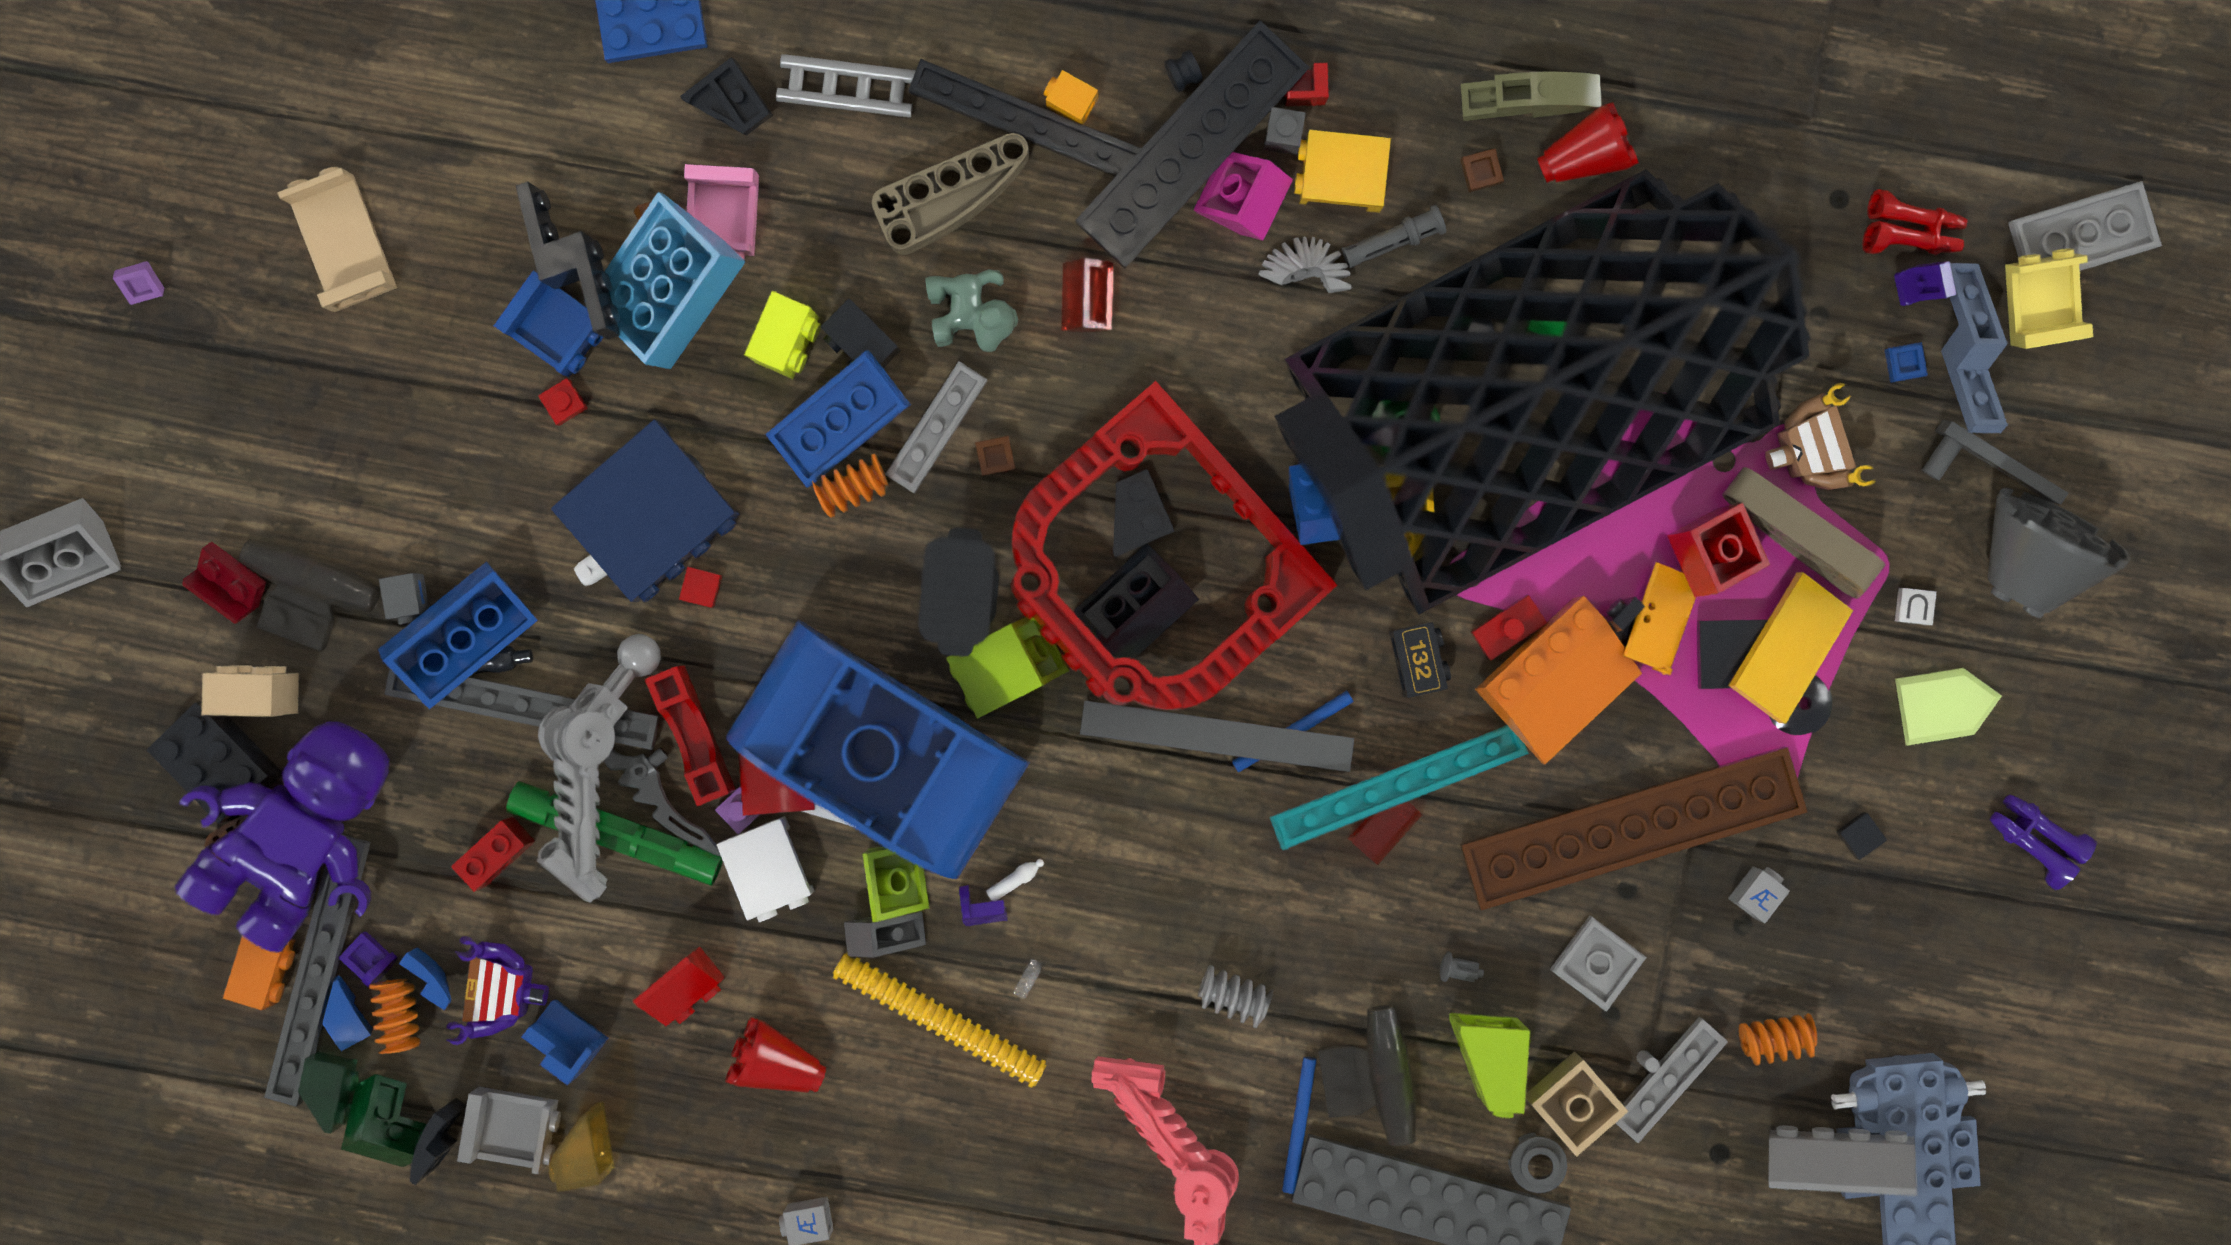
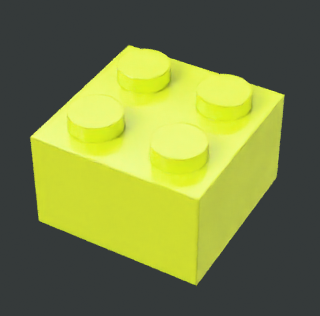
M772 291L744 355L761 366L793 379L796 372L800 374L805 367L808 355L804 353L809 341L814 343L821 329V324L818 323L820 317L810 307Z

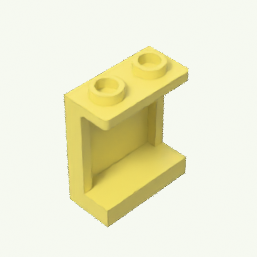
M2073 248L2052 251V257L2041 258L2040 254L2024 255L2018 257V263L2005 265L2010 345L2028 349L2093 337V325L2082 321L2079 264L2088 262L2087 255L2075 254Z

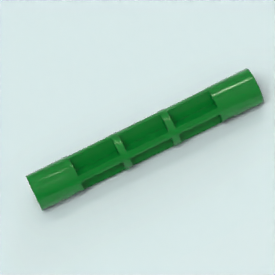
M518 781L510 793L506 812L558 831L554 824V816L558 817V812L554 807V799H558V795L553 794L550 797L549 791ZM596 808L600 816V823L596 822V827L600 833V840H596V845L713 886L723 864L721 855L716 856L695 845L690 847L689 842L684 839Z

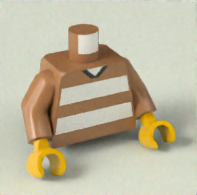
M1838 383L1829 390L1827 395L1821 393L1800 403L1785 420V429L1777 433L1781 447L1765 452L1767 465L1772 471L1787 466L1791 478L1800 477L1804 484L1825 490L1852 487L1855 482L1860 486H1870L1875 483L1876 480L1864 482L1860 477L1863 470L1874 469L1872 466H1860L1853 473L1850 470L1856 468L1837 406L1844 405L1851 396L1839 400L1834 395L1835 389H1839L1845 384Z

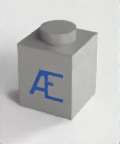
M1752 867L1728 899L1754 919L1766 923L1790 891L1781 884L1784 879L1772 869L1766 867L1763 871Z
M828 1197L787 1204L783 1215L779 1217V1226L782 1237L787 1236L788 1245H801L830 1239L834 1229Z

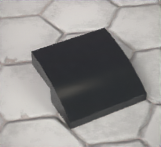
M457 1098L434 1113L426 1125L412 1159L410 1182L417 1185L433 1172L457 1142L456 1139L447 1134L450 1127L466 1107Z

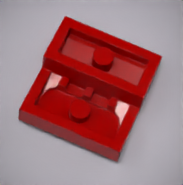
M738 752L743 816L815 810L814 802L778 781Z

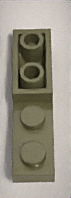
M1580 72L1511 73L1495 75V80L1461 84L1464 121L1532 113L1534 118L1595 111L1598 107L1602 106L1599 74Z

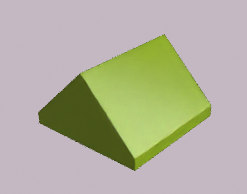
M885 846L870 848L863 853L873 922L929 909L923 867L905 859Z

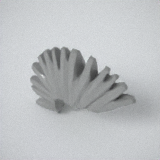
M1298 237L1293 238L1295 253L1285 242L1282 243L1284 254L1276 249L1272 250L1273 255H1267L1269 261L1264 260L1262 264L1267 270H1260L1259 272L1260 276L1280 285L1315 276L1321 278V282H1323V286L1327 289L1328 293L1351 290V284L1340 280L1350 276V271L1345 270L1348 268L1347 263H1333L1341 256V253L1336 251L1326 256L1331 244L1327 242L1322 248L1323 240L1319 239L1317 245H1315V237H1312L1310 247L1306 237L1302 238V243Z

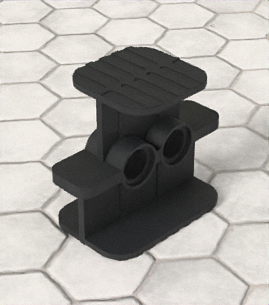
M952 528L948 532L947 537L935 538L925 548L918 627L922 637L927 641L938 643V649L944 655H970L973 651V646L982 643L989 633V625L996 615L999 573L995 567V553L988 543L982 541V534L976 529Z

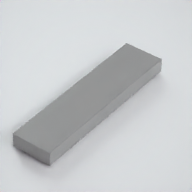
M958 361L885 475L915 494L988 380Z

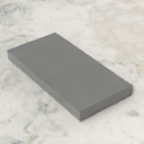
M2143 181L2008 222L2018 257L2040 254L2041 258L2052 257V251L2073 248L2075 254L2087 255L2088 262L2079 264L2080 271L2162 246Z

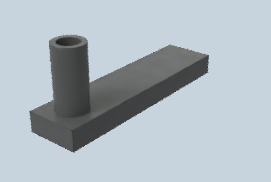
M1942 420L1936 428L1935 432L1942 435L1943 439L1921 470L1928 476L1940 481L1961 448L2051 503L2061 505L2069 494L1976 435L1969 433L1968 430L1955 422Z

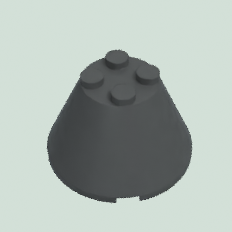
M2003 488L1997 495L1987 576L1989 582L1994 586L1991 593L2003 601L2010 602L2013 599L2024 605L2023 609L2032 616L2042 618L2045 613H2050L2125 568L2131 560L2129 553L2117 541L2112 539L2108 544L2096 535L2099 528L2054 503L2024 492L2021 497L2011 495L2014 491L2011 488Z

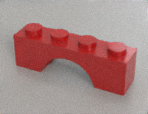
M685 665L675 666L646 678L645 681L657 711L664 717L677 741L683 759L684 776L696 805L700 806L736 791Z

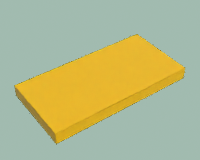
M1804 572L1796 573L1729 686L1778 723L1786 724L1853 610Z

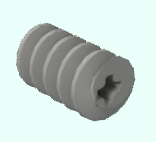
M1209 965L1201 982L1197 997L1202 998V1009H1206L1211 1002H1214L1216 1014L1225 1006L1227 1007V1018L1231 1019L1239 1011L1240 1023L1244 1024L1248 1017L1252 1016L1253 1027L1257 1028L1265 1018L1272 999L1273 989L1266 995L1265 985L1259 984L1253 991V982L1250 979L1245 980L1240 987L1239 975H1233L1227 982V972L1225 970H1221L1214 977V967Z

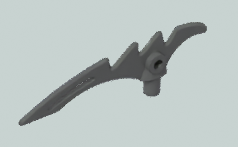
M661 747L649 757L644 753L638 756H625L613 749L611 750L604 762L611 771H625L618 781L620 786L639 788V791L633 796L634 801L656 805L657 809L653 812L652 816L665 828L702 850L720 856L716 843L704 828L689 822L681 816L666 797L657 767L668 759L669 756ZM672 816L679 823H681L691 831L701 835L703 837V840H700L679 828L677 825H675L672 821L669 820V817Z

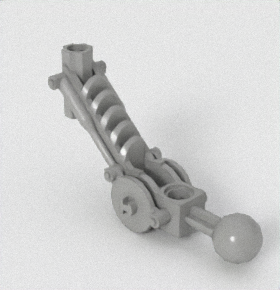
M643 634L629 636L621 642L617 650L619 665L603 686L588 683L571 706H560L552 709L544 716L539 726L538 738L540 746L554 761V772L558 777V782L554 781V790L558 795V799H554V807L558 812V817L554 816V824L558 829V838H554L544 844L538 852L537 862L581 899L589 903L595 898L600 897L607 888V878L596 870V857L600 858V850L596 845V840H600V833L596 827V822L600 823V816L596 810V805H600V799L596 792V788H599L597 766L609 756L615 740L613 726L628 708L619 700V697L635 677L651 674L657 669L661 660L660 648L656 641Z

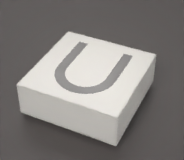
M1898 588L1895 622L1933 625L1936 592Z

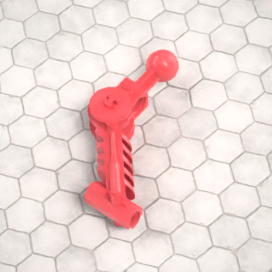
M1098 1056L1095 1059L1092 1070L1093 1088L1106 1089L1113 1092L1116 1096L1114 1099L1116 1105L1125 1111L1126 1118L1136 1125V1131L1146 1139V1144L1150 1149L1157 1153V1158L1160 1162L1172 1169L1173 1175L1177 1177L1174 1186L1175 1203L1180 1212L1185 1215L1184 1239L1194 1240V1245L1218 1244L1225 1230L1226 1209L1239 1182V1172L1234 1161L1223 1152L1215 1149L1207 1150L1202 1143L1197 1141L1198 1138L1195 1133L1186 1127L1187 1123L1184 1119L1175 1113L1176 1109L1166 1099L1160 1097L1165 1083L1166 1070H1164V1065L1136 1062L1132 1058L1122 1060Z

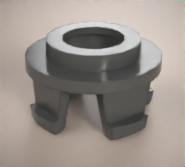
M1534 1132L1520 1136L1518 1138L1519 1144L1514 1149L1511 1158L1508 1159L1510 1171L1516 1182L1525 1190L1533 1193H1546L1558 1187L1567 1172V1158L1563 1149L1554 1140L1545 1136H1536ZM1538 1154L1547 1155L1553 1165L1551 1173L1540 1178H1534L1528 1170L1530 1159Z

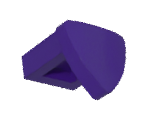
M969 885L959 886L962 922L965 926L1008 921L1007 910L1003 900L972 904Z
M366 931L361 933L339 957L367 987L378 982L390 970L398 958L393 952L389 953Z

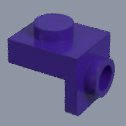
M1950 261L1921 264L1897 272L1894 275L1901 306L1911 305L1923 300L1943 299L1956 295Z

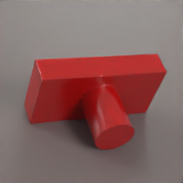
M1525 595L1470 633L1488 660L1491 661L1546 625L1547 621L1531 597Z

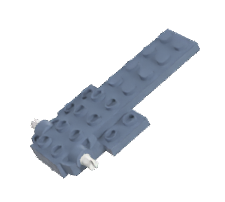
M1933 1053L1865 1059L1866 1067L1853 1072L1850 1076L1849 1093L1831 1095L1833 1100L1831 1103L1834 1109L1851 1107L1855 1116V1127L1837 1128L1836 1131L1837 1133H1848L1850 1129H1865L1870 1131V1135H1885L1886 1131L1896 1130L1906 1132L1907 1136H1913L1915 1140L1917 1196L1841 1192V1195L1845 1199L1880 1196L1883 1245H1956L1952 1189L1981 1186L1976 1119L1972 1116H1961L1964 1104L1968 1102V1096L1986 1094V1090H1984L1986 1088L1983 1080L1966 1082L1956 1067L1950 1063L1943 1062L1942 1059Z

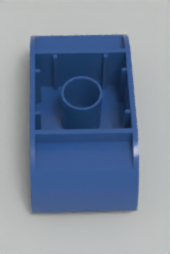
M799 619L726 735L727 741L740 754L778 781L896 854L933 873L950 879L959 878L1030 764L1027 760Z

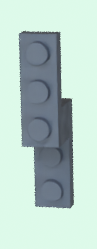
M1950 263L1956 295L1951 296L1950 300L1959 326L1941 352L1968 432L2002 433L2008 424L1988 369L2006 347L2007 341L1979 264Z

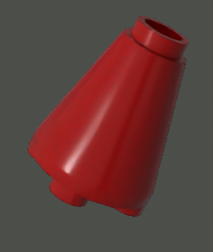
M1613 102L1598 107L1543 151L1544 155L1537 158L1547 183L1553 180L1557 183L1623 171L1639 163L1635 151L1627 139L1626 135H1628L1624 122L1621 116L1618 115Z
M750 1017L744 1031L745 1039L738 1037L733 1047L731 1056L737 1059L735 1063L731 1064L725 1082L737 1087L804 1093L809 1092V1090L817 1092L823 1082L826 1066L821 1065L817 1058L766 1022Z

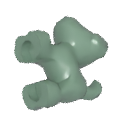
M988 269L978 274H961L954 278L942 276H928L925 278L927 295L929 300H931V304H940L945 300L946 294L951 295L949 314L932 319L934 339L938 347H944L953 343V334L958 330L969 329L974 330L980 349L985 352H992L1017 326V313L1005 301L993 299L983 304L981 300L982 286L989 282L1000 287L1004 284L1003 275L999 270Z

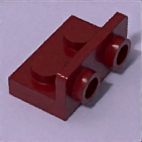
M211 541L201 549L196 570L183 579L182 585L225 618L236 624L259 607L266 581Z

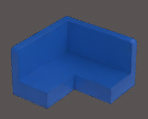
M556 999L550 1002L539 1019L530 1025L522 1035L524 1040L546 1055L540 1065L567 1085L586 1070L609 1039Z

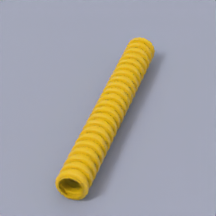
M847 953L843 954L833 972L835 980L838 978L843 979L842 983L844 985H847V983L852 984L853 990L861 989L862 995L870 994L871 1000L879 999L880 1005L888 1004L889 1010L897 1009L899 1011L898 1015L902 1016L904 1013L908 1016L907 1020L912 1021V1019H915L918 1026L924 1024L927 1026V1031L933 1029L936 1031V1036L939 1037L942 1034L945 1036V1041L948 1042L951 1039L954 1041V1046L958 1047L960 1044L963 1046V1051L967 1052L970 1050L973 1052L972 1056H981V1061L986 1062L988 1060L991 1062L992 1067H996V1065L1001 1067V1072H1010V1077H1019L1018 1081L1021 1083L1024 1081L1028 1082V1087L1030 1088L1036 1086L1046 1068L1045 1060H1036V1055H1027V1050H1018V1045H1009V1040L1004 1039L1002 1041L999 1039L1000 1035L995 1034L993 1036L989 1034V1029H985V1031L980 1029V1024H971V1019H962V1014H953V1009H944V1004H935V999H926V994L923 992L920 995L917 994L914 987L911 990L906 988L907 984L905 982L902 985L897 983L898 979L896 977H893V979L888 978L889 974L887 972L879 973L878 967L870 968L869 962L861 963L860 957L854 959L848 956Z

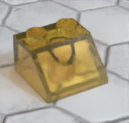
M604 1101L596 1102L579 1118L552 1156V1161L549 1163V1175L551 1181L556 1182L557 1192L599 1185L615 1168Z

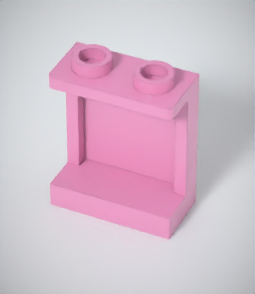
M685 164L684 178L688 181L687 212L726 241L743 260H745V256H754L759 185L758 173L753 168Z

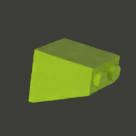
M1024 617L990 634L982 643L974 645L972 653L968 656L951 655L946 658L950 665L951 675L959 682L965 694L966 704L975 713L977 719L1069 671L1056 644L1052 646L1044 639L1039 632L1042 627L1033 617L1030 620Z
M1450 1013L1449 1020L1480 1100L1497 1117L1512 1118L1514 1113L1524 1114L1530 1030L1516 1017Z

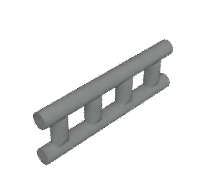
M786 54L781 55L780 67L791 69L789 88H777L776 100L779 102L912 117L913 104L903 103L905 83L911 84L916 70ZM804 71L824 73L822 93L802 91ZM838 75L858 77L856 97L835 95ZM871 79L892 81L889 101L869 99Z

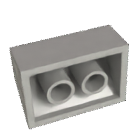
M83 498L0 531V580L26 608L121 570V564L103 520Z

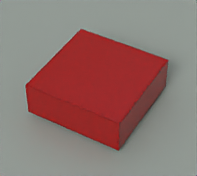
M687 567L679 600L714 608L722 575Z

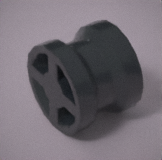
M1190 50L1182 52L1181 57L1176 60L1170 58L1164 61L1168 77L1177 93L1184 91L1186 85L1190 83L1198 84L1203 81L1200 68Z

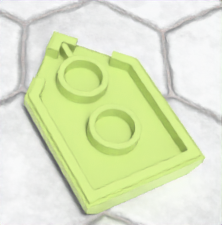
M1964 668L1895 679L1906 745L1974 735L2002 697V695Z

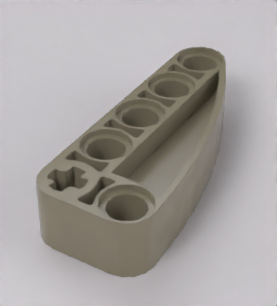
M1016 133L1006 134L876 191L872 198V207L892 250L901 255L911 254L953 232L991 204L1015 180L1029 161L1028 145L1024 137ZM1017 145L1022 148L1023 153L1017 159H1009L1004 155L1005 150L1009 146ZM984 158L991 161V167L986 172L980 173L973 169L975 162L979 159ZM948 172H956L960 175V180L954 186H946L942 183L944 175ZM924 185L929 188L928 195L925 198L917 200L911 197L912 190L916 186ZM887 199H890L892 203H896L893 204L895 209L891 212H887L883 208L885 207L883 202ZM905 229L911 232L910 240L907 243L900 245L894 242V235L897 231Z
M1743 467L1722 494L1723 498L1731 505L1743 503L1751 522L1821 577L1855 599H1859L1885 567V563L1874 553L1749 468Z

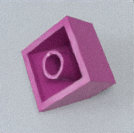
M1232 152L1210 176L1194 211L1240 235L1263 241L1293 179L1269 160Z

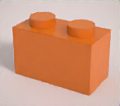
M242 935L223 999L261 1011L278 1003L285 990V984L282 983L285 972L290 969L295 958V951H292L295 940L291 939L282 952L276 953L253 944Z

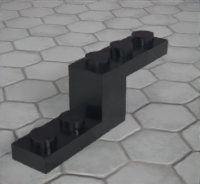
M528 181L516 185L539 281L553 289L580 281L593 332L606 339L620 336L617 324L620 323V315L616 306L611 301L609 291L612 290V284L609 276L603 270L601 260L604 258V253L600 243L582 231L559 239L558 231L550 219L548 210L551 209V203L546 192Z

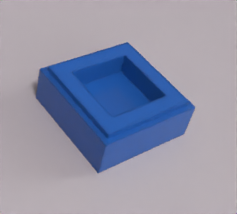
M1922 342L1884 350L1890 383L1928 376Z

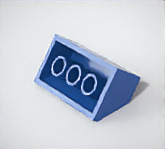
M486 561L382 645L378 651L387 666L430 709L538 620Z

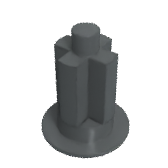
M1448 951L1444 954L1441 961L1440 977L1443 982H1446L1449 977L1474 982L1478 977H1483L1484 970L1478 969V962L1453 958L1452 953Z

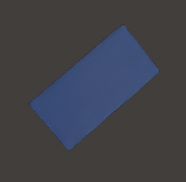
M868 350L765 435L803 484L809 488L813 485L812 481L816 483L820 480L822 475H826L911 404Z

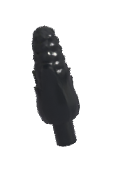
M506 646L475 673L506 672L514 669L517 664L532 663V650L515 651L511 646Z

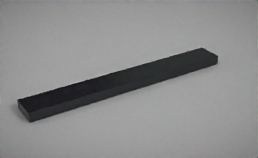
M920 59L908 92L912 95L1008 134H1019L1030 143L1114 177L1141 150V148L923 59Z

